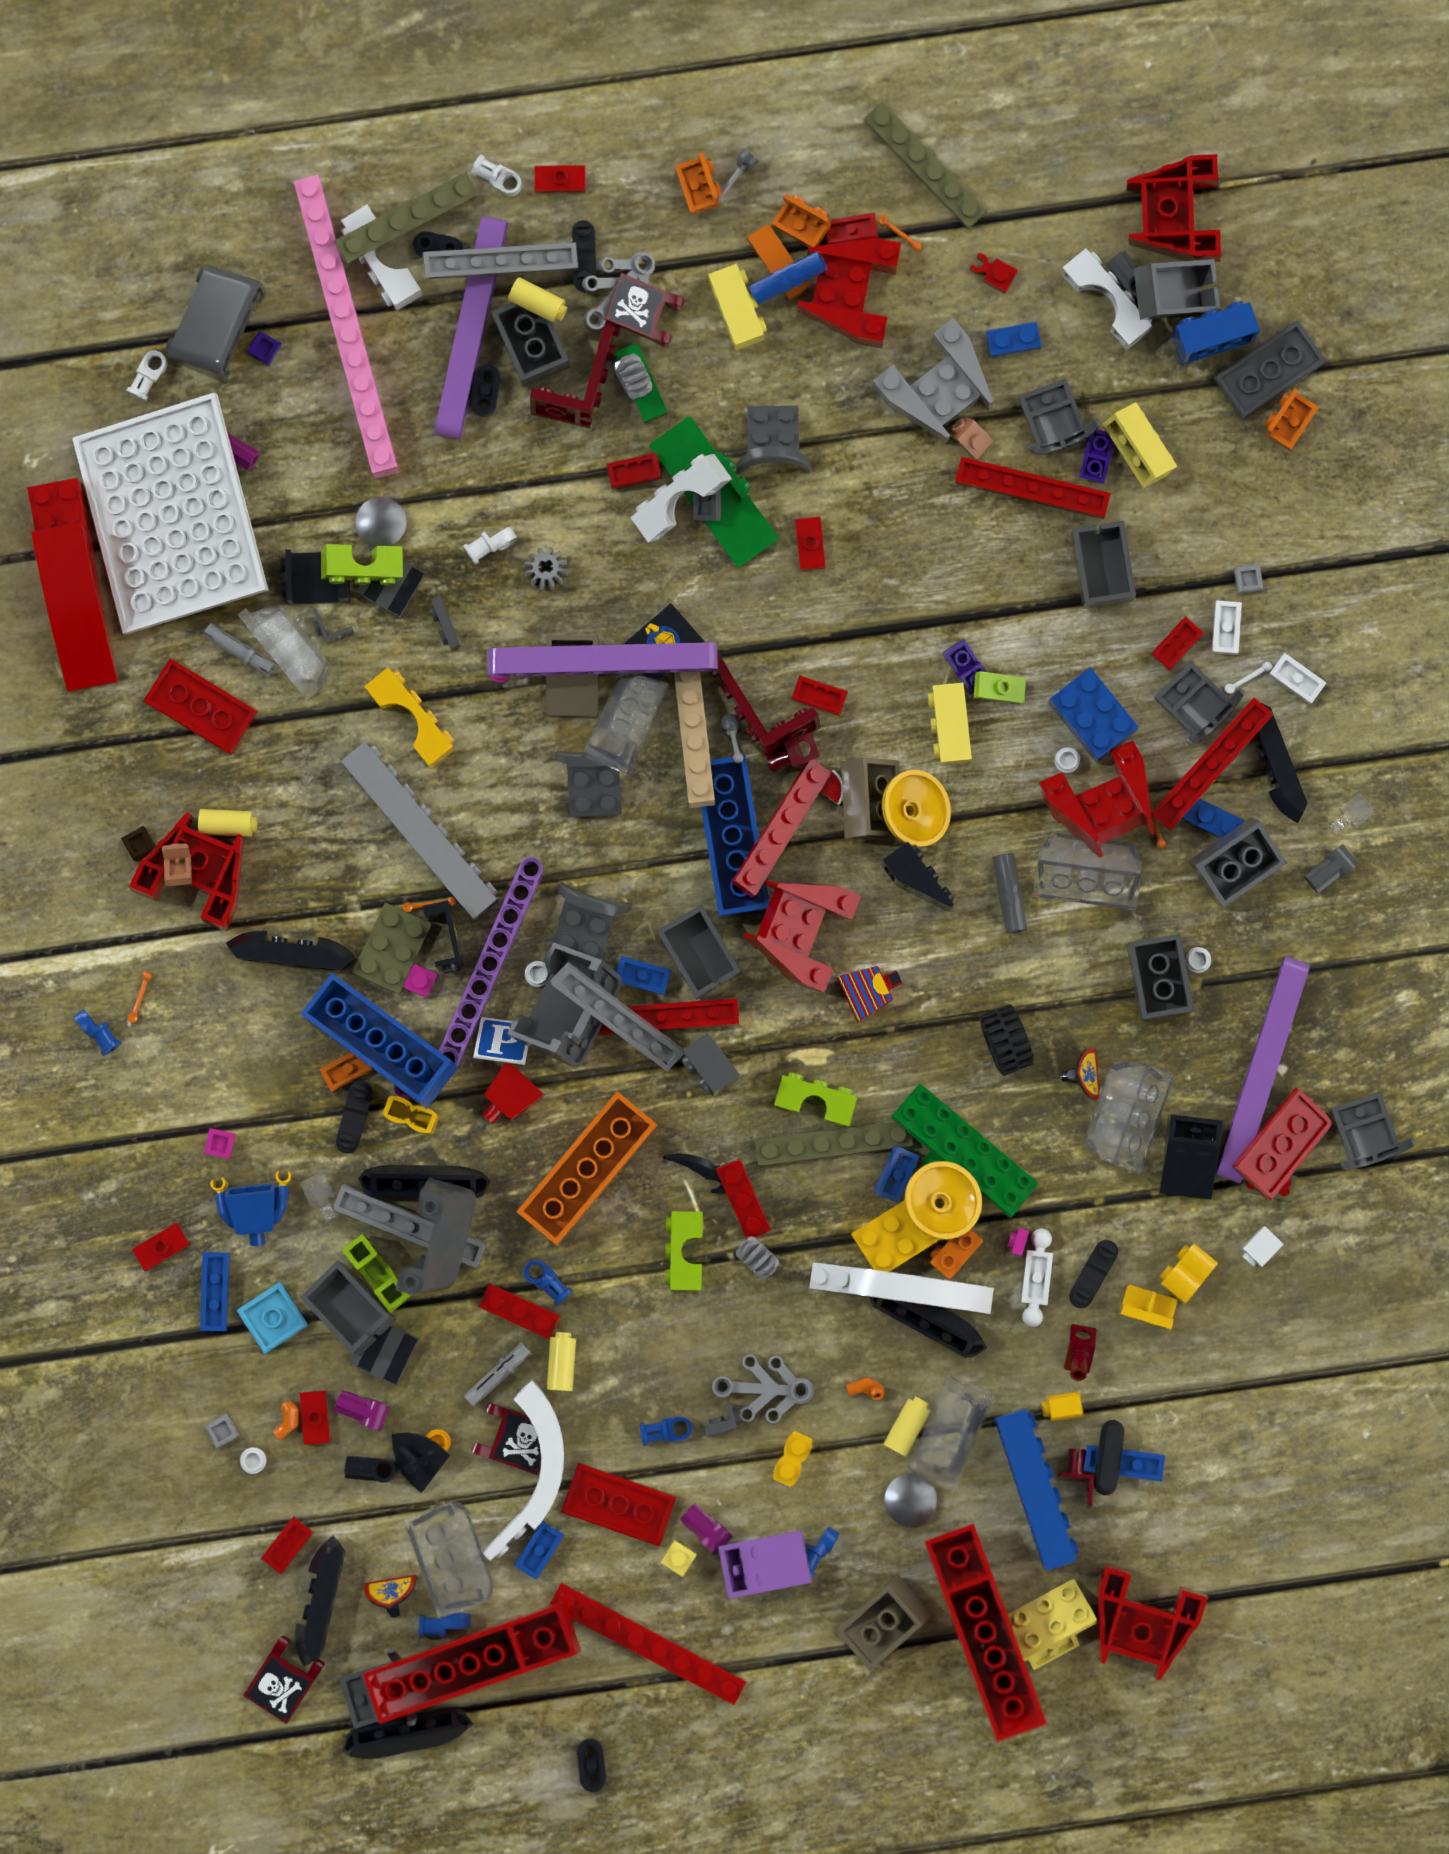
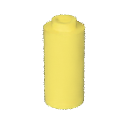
M520 277L515 281L508 296V301L552 323H555L557 319L561 321L568 309L565 306L564 299Z
M200 809L198 832L204 835L237 836V834H240L242 837H251L252 832H257L258 819L253 816L252 811Z
M556 1332L555 1337H550L547 1376L548 1390L573 1391L576 1339L571 1338V1333Z
M916 1396L913 1401L908 1398L883 1445L906 1457L931 1412L927 1409L929 1403Z

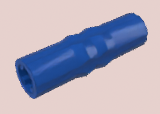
M816 251L749 286L755 301L760 305L827 271V266L820 252Z

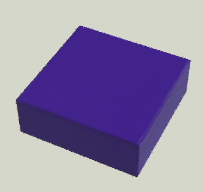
M259 330L246 353L270 366L282 344Z

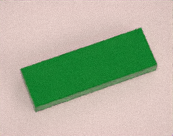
M635 343L614 352L617 361L621 360L620 358L626 355L636 354L640 357L651 378L652 390L646 393L645 396L634 399L645 424L668 414V411L639 344Z

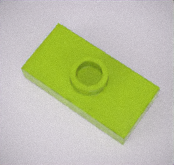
M982 671L975 672L974 698L1023 704L1026 678Z

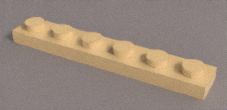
M674 672L689 808L715 805L700 672Z

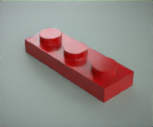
M741 1158L717 1167L716 1171L746 1239L750 1236L757 1237L771 1231L772 1228Z
M490 1283L478 1306L549 1340L560 1318V1315Z

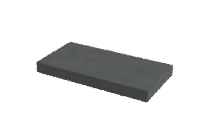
M1297 320L1216 375L1213 380L1240 418L1244 420L1326 364L1327 360Z

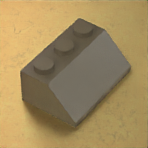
M874 758L841 761L845 839L896 838L884 820L882 798L888 783L899 774V761Z

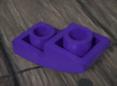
M1097 429L1088 437L1079 478L1099 483L1105 482L1114 444L1108 432Z
M962 639L942 652L960 682L964 683L967 692L974 698L975 672H986L982 663L977 660L966 640Z

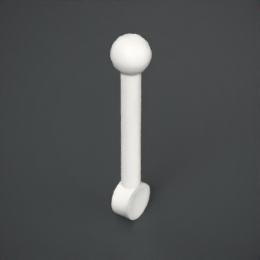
M1264 662L1261 668L1234 684H1227L1224 691L1227 694H1232L1235 688L1262 672L1271 671L1272 664Z

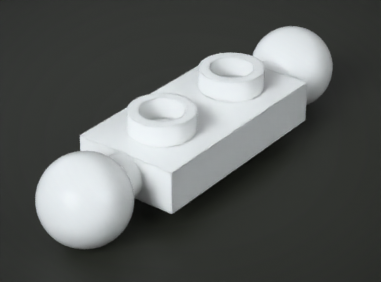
M1039 1228L1032 1233L1031 1242L1035 1246V1251L1027 1250L1021 1302L1029 1303V1307L1022 1314L1023 1322L1029 1327H1036L1043 1320V1313L1039 1309V1304L1048 1305L1053 1253L1045 1252V1250L1051 1244L1052 1236L1048 1230Z

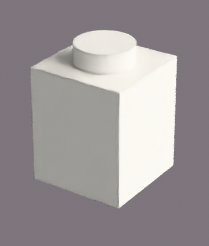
M1263 1226L1241 1248L1245 1253L1242 1257L1252 1267L1255 1265L1263 1267L1284 1244Z

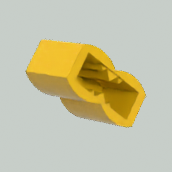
M389 1096L382 1113L387 1119L396 1124L408 1125L413 1130L427 1135L434 1133L440 1118L433 1110L426 1109L423 1106H414L411 1102L399 1096Z
M1194 1243L1190 1247L1185 1244L1176 1255L1179 1259L1174 1267L1168 1265L1159 1276L1163 1279L1160 1285L1183 1304H1186L1218 1264L1217 1261Z
M1079 1391L1045 1395V1401H1041L1043 1417H1048L1051 1422L1083 1417Z
M793 1431L788 1436L784 1445V1455L779 1458L774 1467V1480L789 1487L796 1483L801 1473V1463L808 1457L811 1451L812 1438L797 1431Z

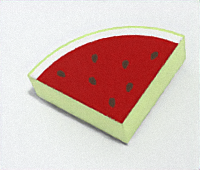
M833 769L820 793L840 806L843 800L842 779Z

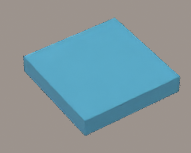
M282 1282L272 1286L236 1310L264 1354L309 1326Z

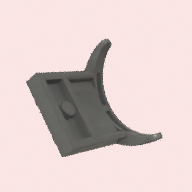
M1067 379L1018 396L1020 406L1035 444H1027V448L1032 454H1050L1076 445L1090 437L1100 426L1099 420L1096 419L1085 427Z
M747 406L748 453L738 461L736 474H741L743 470L763 463L792 464L801 467L807 473H812L810 461L799 452L798 406Z
M1191 661L1154 696V699L1191 735L1185 741L1189 745H1195L1206 738L1229 716L1244 696V690L1239 688L1229 699Z
M630 747L597 752L555 751V759L558 762L567 764L570 817L622 814L619 761L631 755Z
M559 882L557 891L565 898L553 942L602 960L615 914L630 912L632 904L591 896L567 886L564 882Z
M1381 1092L1330 1109L1348 1160L1340 1162L1344 1170L1357 1169L1396 1156L1416 1144L1414 1138L1398 1142Z
M386 1650L391 1662L401 1659L396 1650ZM388 1663L339 1678L354 1729L378 1722L362 1673ZM417 1711L407 1714L408 1726L416 1723Z

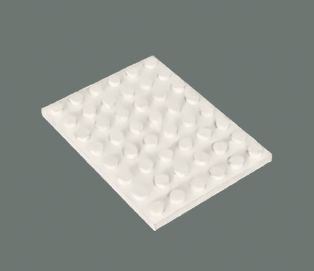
M216 393L198 397L72 438L123 634L127 635L269 591Z

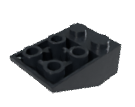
M907 842L882 860L881 866L897 887L947 912L952 910L954 906L952 903L954 900L952 893L946 886L941 888L938 884V874L931 865L925 866L922 861L924 855L916 844L911 846Z
M1173 1114L1168 1116L1159 1193L1212 1199L1223 1120Z

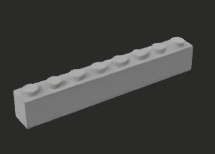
M363 742L341 761L342 764L466 912L476 921L498 902L495 897L498 894L497 890L489 881L486 884L482 882L478 877L482 874L473 862L466 863L462 858L465 852L456 842L452 845L445 838L449 833L439 822L434 825L429 819L432 813L423 803L418 806L413 800L416 794L407 783L402 786L396 778L399 774L390 763L385 766L379 758L383 755L375 745L372 744L369 747L366 742Z

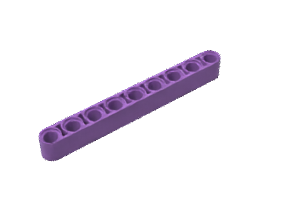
M482 216L474 249L504 247L508 221ZM497 275L468 277L437 415L435 435L461 439Z
M717 643L505 647L487 649V676L491 677L707 672L718 670Z
M534 857L525 858L520 863L440 1046L439 1052L443 1055L446 1053H453L456 1060L454 1064L458 1068L461 1065L543 877V866ZM533 863L539 867L538 873L535 876H527L524 870L528 864ZM519 887H525L528 890V896L524 900H517L514 897V892ZM508 911H515L518 914V919L513 924H508L504 921V915ZM499 934L507 936L508 939L507 944L501 948L494 946L493 942L494 938ZM488 958H494L497 960L496 969L490 972L484 970V961ZM480 981L486 983L487 990L484 994H474L473 986L475 983ZM468 1005L474 1006L477 1011L472 1019H466L462 1014L463 1009ZM457 1029H463L466 1032V1038L461 1043H456L452 1039V1034Z
M1287 956L1283 958L1220 1155L1216 1176L1237 1183H1241L1243 1179L1232 1165L1257 1135L1310 967L1309 963Z

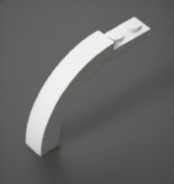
M815 1262L812 1265L809 1286L811 1289L986 1314L991 1313L994 1288Z
M532 1379L520 1390L513 1400L527 1414L537 1433L541 1448L540 1475L536 1488L525 1507L483 1550V1554L490 1561L494 1557L499 1559L509 1549L506 1544L513 1537L517 1540L527 1530L524 1526L526 1523L534 1530L537 1528L550 1510L561 1483L564 1448L560 1424L550 1401Z

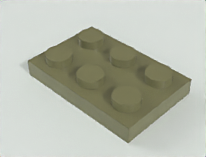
M385 903L352 973L400 995L432 924Z

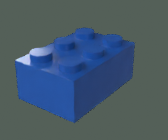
M1238 301L1228 305V309L1220 312L1218 309H1213L1203 314L1204 317L1195 320L1194 317L1182 319L1179 321V325L1176 326L1172 339L1182 366L1254 343L1260 329L1251 303L1243 304L1242 301Z
M1091 667L1052 696L1048 702L1096 763L1139 728Z

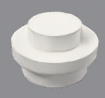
M1065 747L1056 753L1054 763L1060 772L1072 773L1079 767L1080 756L1073 748Z
M1195 947L1186 954L1185 963L1191 972L1202 973L1210 967L1211 956L1206 949Z
M541 961L530 963L525 970L527 982L534 987L544 986L551 974L547 970L545 963Z
M256 1447L246 1449L240 1457L241 1467L250 1474L262 1471L267 1461L265 1453Z

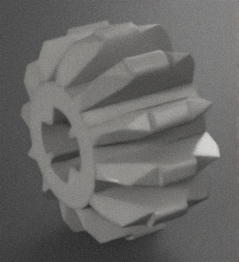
M633 353L620 358L621 360L615 362V371L623 390L631 399L645 396L646 393L652 390V382L640 357Z
M540 547L538 548V557L534 553L529 554L533 562H525V567L531 569L525 573L526 578L533 577L530 582L532 586L540 582L541 591H544L546 584H549L550 589L554 590L553 582L556 581L562 585L563 580L560 576L568 575V571L562 569L567 565V560H560L562 557L560 551L552 556V547H548L547 554H544L543 549ZM549 564L551 565V566H550V568H551V572H550V573H548L547 571H545L544 573H541V572H542V568H541L542 565H544V566H546V567H547Z
M750 1236L739 1245L736 1256L760 1279L765 1280L776 1271L779 1260L755 1237Z

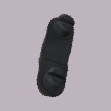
M581 220L572 227V243L576 242L578 269L573 270L576 289L582 293H588L583 288L582 282L588 276L593 275L597 277L595 230L590 222ZM592 279L588 280V286L590 288L594 287V281Z
M364 1080L355 1081L349 1089L336 1138L337 1148L346 1154L353 1153L358 1148L369 1110L372 1088Z
M1102 1240L1093 1250L1070 1291L1069 1300L1074 1307L1079 1309L1086 1308L1094 1299L1118 1255V1248L1113 1241Z
M1109 1420L1101 1428L1094 1476V1488L1101 1495L1112 1494L1116 1490L1118 1483L1124 1427L1117 1420Z

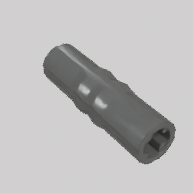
M1014 853L994 856L992 858L1006 934L1026 931L1027 924Z

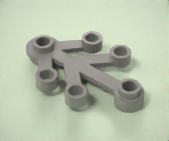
M641 251L635 253L631 259L603 258L599 262V269L603 273H610L614 269L630 270L626 275L635 279L638 278L639 281L649 284L648 276L655 269V261L651 254ZM640 260H642L645 263L644 269H641L638 266V262ZM605 261H609L611 264L609 270L604 267ZM593 275L584 278L582 285L588 292L599 288H614L596 309L585 313L583 322L588 329L597 330L605 325V314L607 313L619 278H597ZM589 279L594 281L593 288L588 286ZM591 315L596 318L594 325L589 321Z
M753 1354L745 1355L742 1359V1364L744 1368L751 1370L761 1383L731 1382L725 1376L717 1377L712 1383V1390L719 1397H726L731 1392L761 1394L749 1406L743 1407L740 1410V1419L744 1422L752 1421L755 1414L776 1395H787L776 1408L768 1409L765 1414L766 1420L769 1423L775 1424L780 1421L781 1415L795 1403L805 1404L811 1400L814 1394L811 1382L805 1378H796L784 1365L783 1359L777 1355L769 1359V1368L773 1371H778L788 1385L776 1384L758 1364V1360ZM753 1357L755 1360L754 1366H746L745 1359ZM772 1359H780L781 1366L773 1368L771 1366ZM719 1382L727 1383L728 1388L726 1391L721 1392L718 1390L717 1385ZM798 1386L805 1387L806 1393L803 1396L796 1394ZM745 1409L752 1411L750 1419L742 1417V1412ZM770 1411L778 1413L777 1420L771 1421L768 1418Z

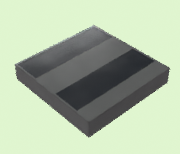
M403 561V577L395 582V585H380V581H370V584L360 585L356 594L401 619L424 580L426 573Z
M391 1325L381 1336L374 1334L373 1336L377 1340L360 1356L354 1354L350 1364L397 1386L420 1338Z

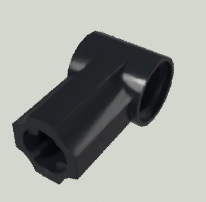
M347 1456L345 1462V1479L384 1483L395 1479L399 1472L397 1462L391 1458ZM382 1463L390 1465L392 1472L389 1477H383L380 1474L379 1468Z

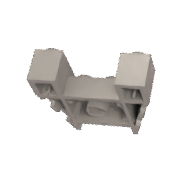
M954 318L934 332L932 337L934 344L946 357L911 386L893 365L873 380L872 388L890 409L902 414L909 421L927 430L945 444L949 442L950 434L944 428L978 400H981L988 410L993 405L992 396L970 338Z

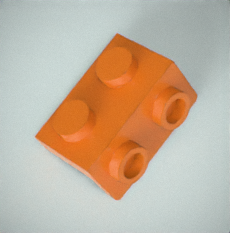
M703 152L698 153L699 158L675 165L691 215L720 206L718 197L722 196L718 181L713 183L711 174L715 173L711 159H705Z
M785 194L783 197L784 204L772 221V227L807 247L819 246L831 227L828 213L819 207L813 209L806 205L807 202L798 195L794 194L792 197Z
M1294 388L1291 394L1286 391L1278 403L1282 408L1277 415L1272 412L1264 424L1268 427L1264 435L1291 451L1319 408L1298 394L1299 390Z
M970 1229L960 1237L949 1239L943 1247L938 1244L929 1254L932 1258L929 1264L936 1270H939L945 1277L951 1279L981 1245L983 1239Z

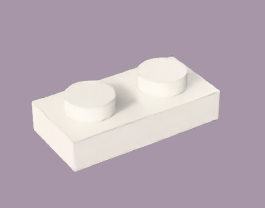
M1215 601L1212 653L1238 655L1242 602Z
M1286 653L1282 655L1269 673V676L1310 705L1326 684L1325 681Z

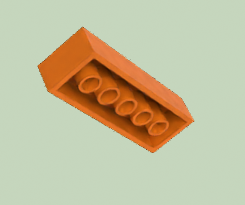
M617 1091L517 1210V1213L558 1246L658 1125Z

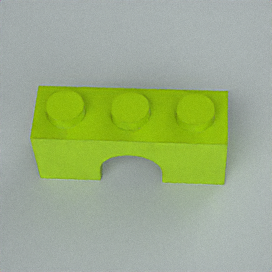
M326 544L321 548V579L329 580L331 584H343L345 580H354V583L358 585L370 584V581H380V585H395V582L403 577L402 546H376L371 550L372 560L370 565L363 566L353 559L352 545Z
M789 1072L788 1076L782 1075L774 1107L799 1113L805 1099L818 1097L826 1105L824 1121L849 1128L858 1096L853 1095L854 1090L840 1086L838 1091L828 1088L829 1083L814 1079L812 1084L803 1081L804 1076Z
M671 1211V1217H666V1232L671 1233V1243H666V1259H671L670 1269H665V1285H670V1290L702 1291V1264H691L685 1261L682 1256V1247L690 1239H703V1212Z
M361 1234L342 1249L350 1262L373 1288V1292L389 1312H393L412 1297L411 1294L395 1290L398 1281L397 1275L365 1234Z

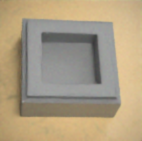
M1260 564L1234 567L1237 594L1263 591Z
M229 1413L204 1426L216 1449L240 1436Z

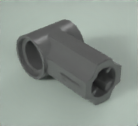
M1124 250L1114 256L1106 265L1123 288L1133 296L1135 302H1138L1137 293L1132 289V285L1135 284L1134 268H1137V266Z
M1344 844L1326 856V860L1304 876L1307 883L1317 894L1337 878H1342L1359 865Z

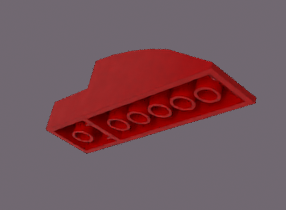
M78 478L27 487L35 530L31 531L48 617L67 692L117 683L118 678L83 485Z
M974 1523L924 1541L946 1607L997 1743L1048 1725Z
M565 1601L441 1643L364 1672L362 1675L379 1724L575 1656L582 1650Z

